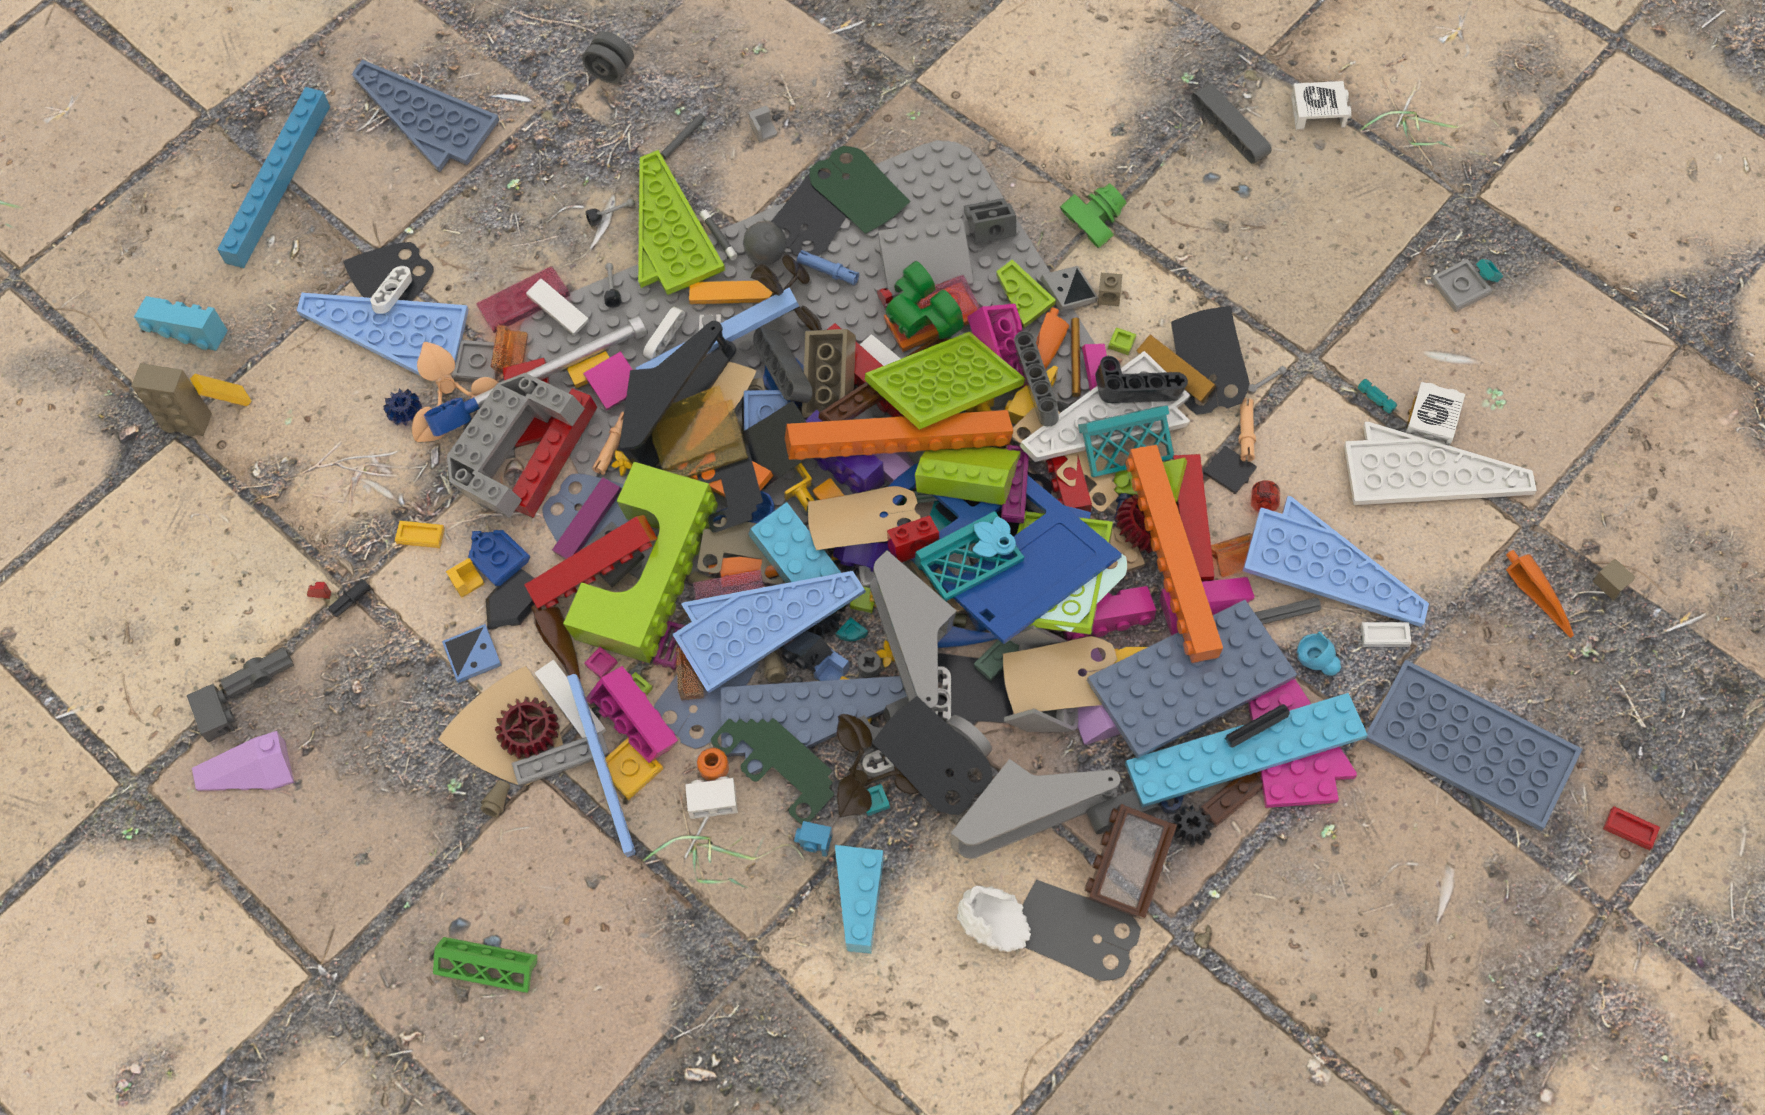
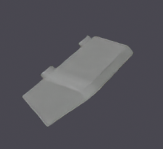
M1034 625L1026 627L1010 639V641L1019 645V651L1067 641L1042 628H1036ZM1078 707L1042 712L1031 709L1004 717V722L1026 732H1069L1076 730L1078 727Z

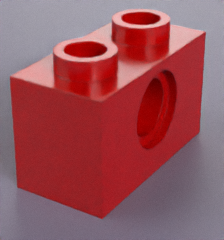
M929 515L887 530L888 548L891 554L902 563L915 558L916 551L938 541L939 531Z

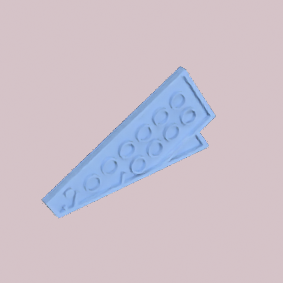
M301 293L297 312L300 316L419 376L421 375L417 369V361L423 342L441 346L453 356L456 363L469 311L467 305L397 300L390 311L378 314L372 309L371 298Z
M1287 496L1282 514L1260 508L1243 572L1393 619L1409 622V624L1419 627L1424 625L1429 606L1427 601L1293 497Z
M849 571L688 601L681 605L692 622L675 632L673 636L706 691L710 693L866 591L854 572Z

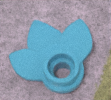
M996 517L992 524L989 522L974 524V531L980 539L972 549L974 553L990 558L997 553L1000 555L1010 554L1015 549V538L1010 534V526L1004 519ZM1005 540L1008 544L1002 545L1000 541Z

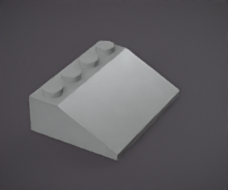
M962 218L878 231L887 289L890 290L893 298L904 292H895L894 285L903 276V270L914 261H918L928 271L934 281L935 291L945 290L959 283H962L963 287L973 285L968 245Z

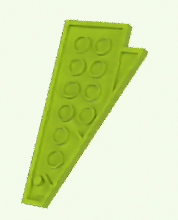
M659 150L640 157L638 282L640 288L660 281L666 294L670 295L726 271L722 260Z

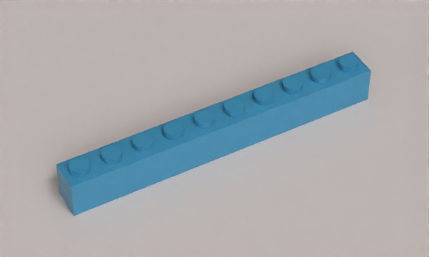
M308 87L304 88L217 249L225 264L245 268L330 108L324 91Z

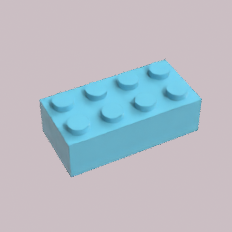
M787 502L750 528L748 535L785 583L841 573L824 549H815L810 531Z

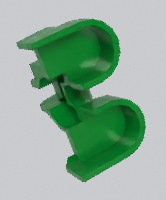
M918 261L908 265L903 270V276L894 285L895 292H904L892 299L886 308V315L892 324H897L899 326L898 331L904 334L907 339L932 323L936 327L940 339L950 338L965 327L959 305L943 289L930 299L929 306L920 309L917 304L921 299L926 298L936 290L935 284L928 271Z

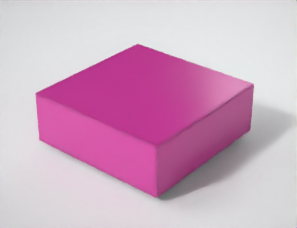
M599 647L584 664L599 678H602L618 662L603 648Z

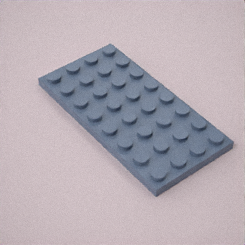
M1246 600L1213 615L1223 645L1219 658L1191 663L1189 655H1186L1184 651L1183 635L1178 632L1088 676V684L1137 759L1296 678L1297 673Z
M1406 659L1369 727L1366 739H1364L1541 832L1545 828L1582 751V748Z

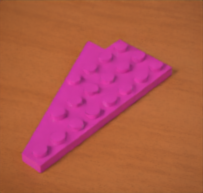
M1293 679L1248 702L1250 718L1253 721L1282 704L1286 705L1290 711L1310 705L1311 703L1297 681ZM1340 747L1262 770L1260 772L1265 808L1337 803L1339 798L1335 780L1355 779L1357 773Z

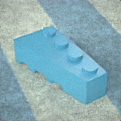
M146 296L134 315L142 330L156 332L165 338L172 337L184 344L191 343L203 350L211 349L216 351L228 331L213 307H207L206 310H202L200 305L193 304L190 308L183 302L178 301L173 305L166 299Z
M835 845L847 951L871 954L884 863L883 850Z

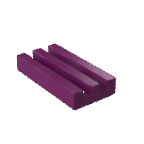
M671 621L667 622V631L661 638L657 655L653 659L654 665H662L664 668L670 667L672 670H676L682 649L678 644L671 662L670 658L677 642L674 636H672L664 660L661 657L672 628H675V633L686 625Z

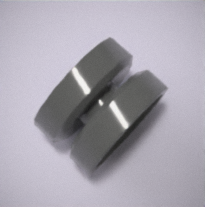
M608 31L596 33L590 46L587 47L582 55V62L586 69L593 76L607 83L619 82L634 59V53L629 44L621 37Z

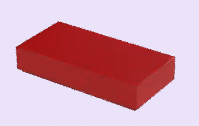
M1613 806L1610 809L1603 829L1647 850H1651L1660 827Z

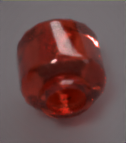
M1262 480L1254 484L1251 489L1250 499L1253 509L1259 512L1261 507L1271 511L1277 510L1280 505L1281 496L1279 486L1269 480Z

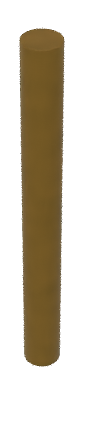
M1079 318L1071 319L1073 397L1081 396Z

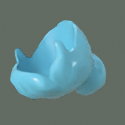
M1320 631L1317 634L1303 636L1302 640L1298 643L1297 660L1303 666L1312 670H1321L1323 674L1328 676L1339 673L1341 664L1336 656L1333 643Z

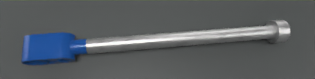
M637 315L627 320L628 325L526 373L543 380L629 338L635 337L640 339L647 335L646 329ZM494 388L465 402L462 398H454L427 411L424 417L433 436L443 435L468 423L471 420L470 413L480 409Z

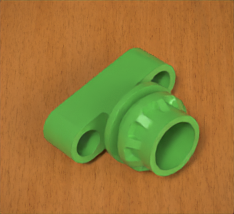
M1110 183L1103 188H1097L1094 194L1090 193L1088 195L1090 202L1087 204L1077 195L1073 194L1060 206L1065 216L1073 224L1076 222L1078 227L1087 233L1088 239L1097 248H1100L1114 236L1104 222L1107 220L1109 223H1113L1115 221L1114 217L1120 216L1122 208L1127 204L1120 192Z

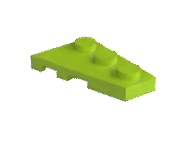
M1013 259L996 271V277L1010 304H1016L1023 329L1056 304V299Z
M1185 458L1163 462L1175 502L1178 500L1187 465ZM1127 469L1116 472L1113 481L1116 484L1114 491L1118 495L1125 493L1131 496L1134 494L1138 496L1137 491L1134 492L1132 488L1131 472H1128Z

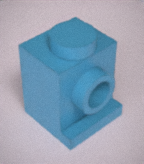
M803 821L802 827L797 828L795 842L799 843L800 847H803L805 851L816 853L818 850L822 852V856L827 857L833 835L832 828Z

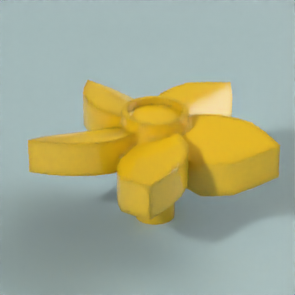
M616 450L615 458L617 460L611 466L619 468L620 475L624 476L626 468L631 469L633 464L622 451Z
M887 640L883 643L884 650L880 649L876 652L880 658H883L882 663L885 668L891 664V661L895 662Z

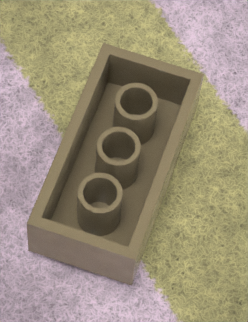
M848 329L805 331L804 374L812 387L810 401L802 403V415L805 420L816 410L821 412L854 390L856 335Z
M140 363L131 387L160 425L161 429L168 433L181 432L188 436H204L212 413L182 369Z

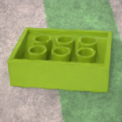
M994 447L926 450L921 456L915 472L917 492L999 505L1005 504L1021 451Z

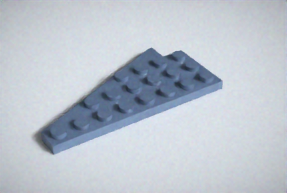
M362 60L352 72V77L439 172H441L450 158L468 165L499 122L498 115L365 60Z
M900 676L721 687V726L728 719L734 722L742 719L745 723L753 719L758 723L761 719L769 722L774 718L809 749L837 735L838 716L840 714H848L857 718L865 715L868 720L882 714L886 705L907 697ZM722 733L721 747L727 748L733 743L731 734ZM741 740L731 753L726 756H745L746 759L754 750L745 741ZM754 759L748 763L747 768L754 775L762 771L763 765L761 761Z

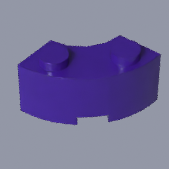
M888 541L835 547L833 557L839 559L840 564L847 566L859 564L870 568V571L874 572L873 568L876 560L886 551L890 552L888 548Z

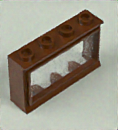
M1120 804L1117 809L1113 808L1108 820V822L1112 823L1109 832L1105 831L1100 845L1104 847L1101 855L1097 854L1092 868L1096 870L1093 878H1088L1084 891L1088 892L1086 899L1138 919L1146 918L1177 825Z

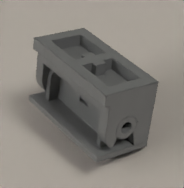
M211 684L187 695L200 734L207 742H211L213 739L228 732L227 727L232 732L235 731L232 724L235 718L231 710L226 708L225 703L228 702V699L222 689L218 690L214 684Z

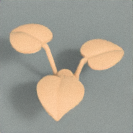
M423 342L417 361V369L424 379L436 382L439 389L437 391V406L442 404V394L451 393L455 388L473 398L494 388L499 383L493 378L482 377L473 382L471 386L472 392L467 391L459 383L455 382L450 374L455 369L453 356L439 345ZM431 407L420 409L413 419L412 435L417 442L435 441L445 435L433 436L424 417V414L432 409Z

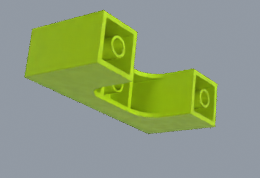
M634 462L617 499V503L626 519L631 520L636 516L644 515L651 527L660 530L643 573L637 584L624 592H611L581 582L563 624L576 641L598 648L601 647L605 650L650 664L652 657L657 655L659 649L658 642L661 636L663 637L667 631L669 616H672L675 612L676 599L684 590L686 575H689L692 571L694 556L700 552L703 530L709 529L708 517L716 513L718 503L709 483Z

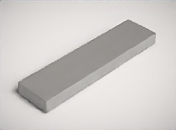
M601 731L597 734L606 757L609 755V751ZM587 737L539 753L537 756L533 755L511 764L520 787L594 761Z

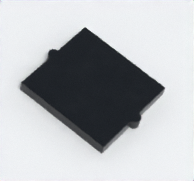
M1224 446L1216 457H1212V462L1204 470V474L1234 494H1237L1241 487L1249 482V478L1257 469V466L1248 462L1247 459L1242 461L1239 454Z

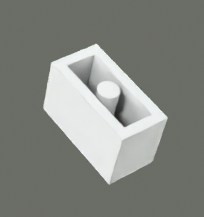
M719 777L715 781L707 782L705 780H694L691 784H685L690 819L738 813L736 787L733 778Z

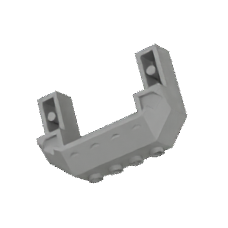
M527 373L497 383L447 455L449 482L466 497L483 508H491L510 518L522 499L509 487L492 479L510 451L514 448L534 417L547 423L552 416L573 426L585 408L573 395Z

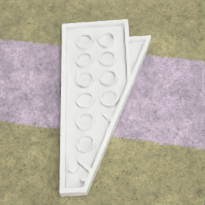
M1145 351L1121 368L1122 374L1166 372ZM1096 386L1062 411L1055 425H1043L1023 440L1020 447L1034 462L1085 451L1083 433H1079L1078 424L1157 406L1168 405L1169 414L1166 416L1169 431L1188 426L1190 420L1178 407L1189 399L1190 394L1184 390L1181 398L1175 401L1106 403L1100 398L1098 387ZM1155 421L1150 429L1155 434L1160 433L1162 430L1161 421ZM1134 426L1130 435L1134 438H1140L1144 430ZM1116 430L1111 435L1110 440L1114 443H1119L1124 435ZM1098 435L1090 436L1092 446L1095 448L1100 447L1103 439Z
M1364 422L1365 440L1345 441L1344 444L1353 505L1535 495L1537 491L1532 470L1371 422Z

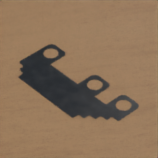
M724 435L720 437L711 449V451L714 450L716 462L699 467L696 471L698 481L711 483L719 479L722 481L728 508L713 513L708 517L710 530L714 533L752 520L751 514L757 511L756 505L763 502L748 445L741 446L740 442L733 443L731 438L725 439ZM707 468H712L715 470L714 477L709 480L703 479L701 477L702 472ZM719 515L727 517V522L722 527L713 525L714 518Z

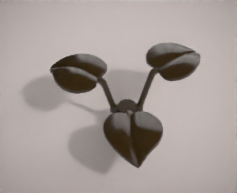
M784 255L782 262L785 268L794 276L784 289L778 283L779 279L776 274L766 265L757 266L751 274L750 278L759 281L773 292L770 297L774 295L780 296L783 294V290L790 288L797 279L804 285L810 281V276L806 269L789 255ZM806 306L793 309L799 319L811 331L822 330L819 319Z
M840 714L838 716L837 736L840 744L847 751H859L855 762L849 768L850 774L841 779L838 784L837 805L840 818L862 815L868 812L872 806V798L865 786L890 776H895V786L900 791L907 794L920 793L895 765V771H890L871 779L867 778L864 771L856 770L864 754V749L872 745V734L868 726L859 718L848 714Z

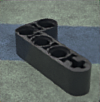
M1113 356L1103 357L1095 373L1099 396L1106 403L1175 401L1181 398L1188 384L1187 377L1180 372L1122 374L1120 363Z

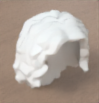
M974 886L972 889L964 892L963 899L959 902L957 919L964 928L965 933L970 937H974L977 943L987 945L991 949L997 948L999 951L1011 952L1019 948L1023 949L1026 947L1025 942L1030 940L1031 934L1029 932L1031 929L1027 923V916L1023 914V906L1017 902L1014 894L1010 895L1003 890L993 888V886Z

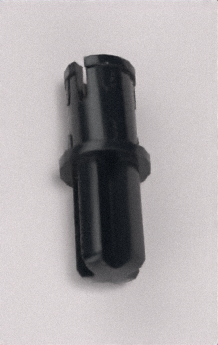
M360 579L348 591H343V595L330 605L328 610L333 616L339 617L350 606H355L357 604L356 601L371 590L370 586L366 581Z

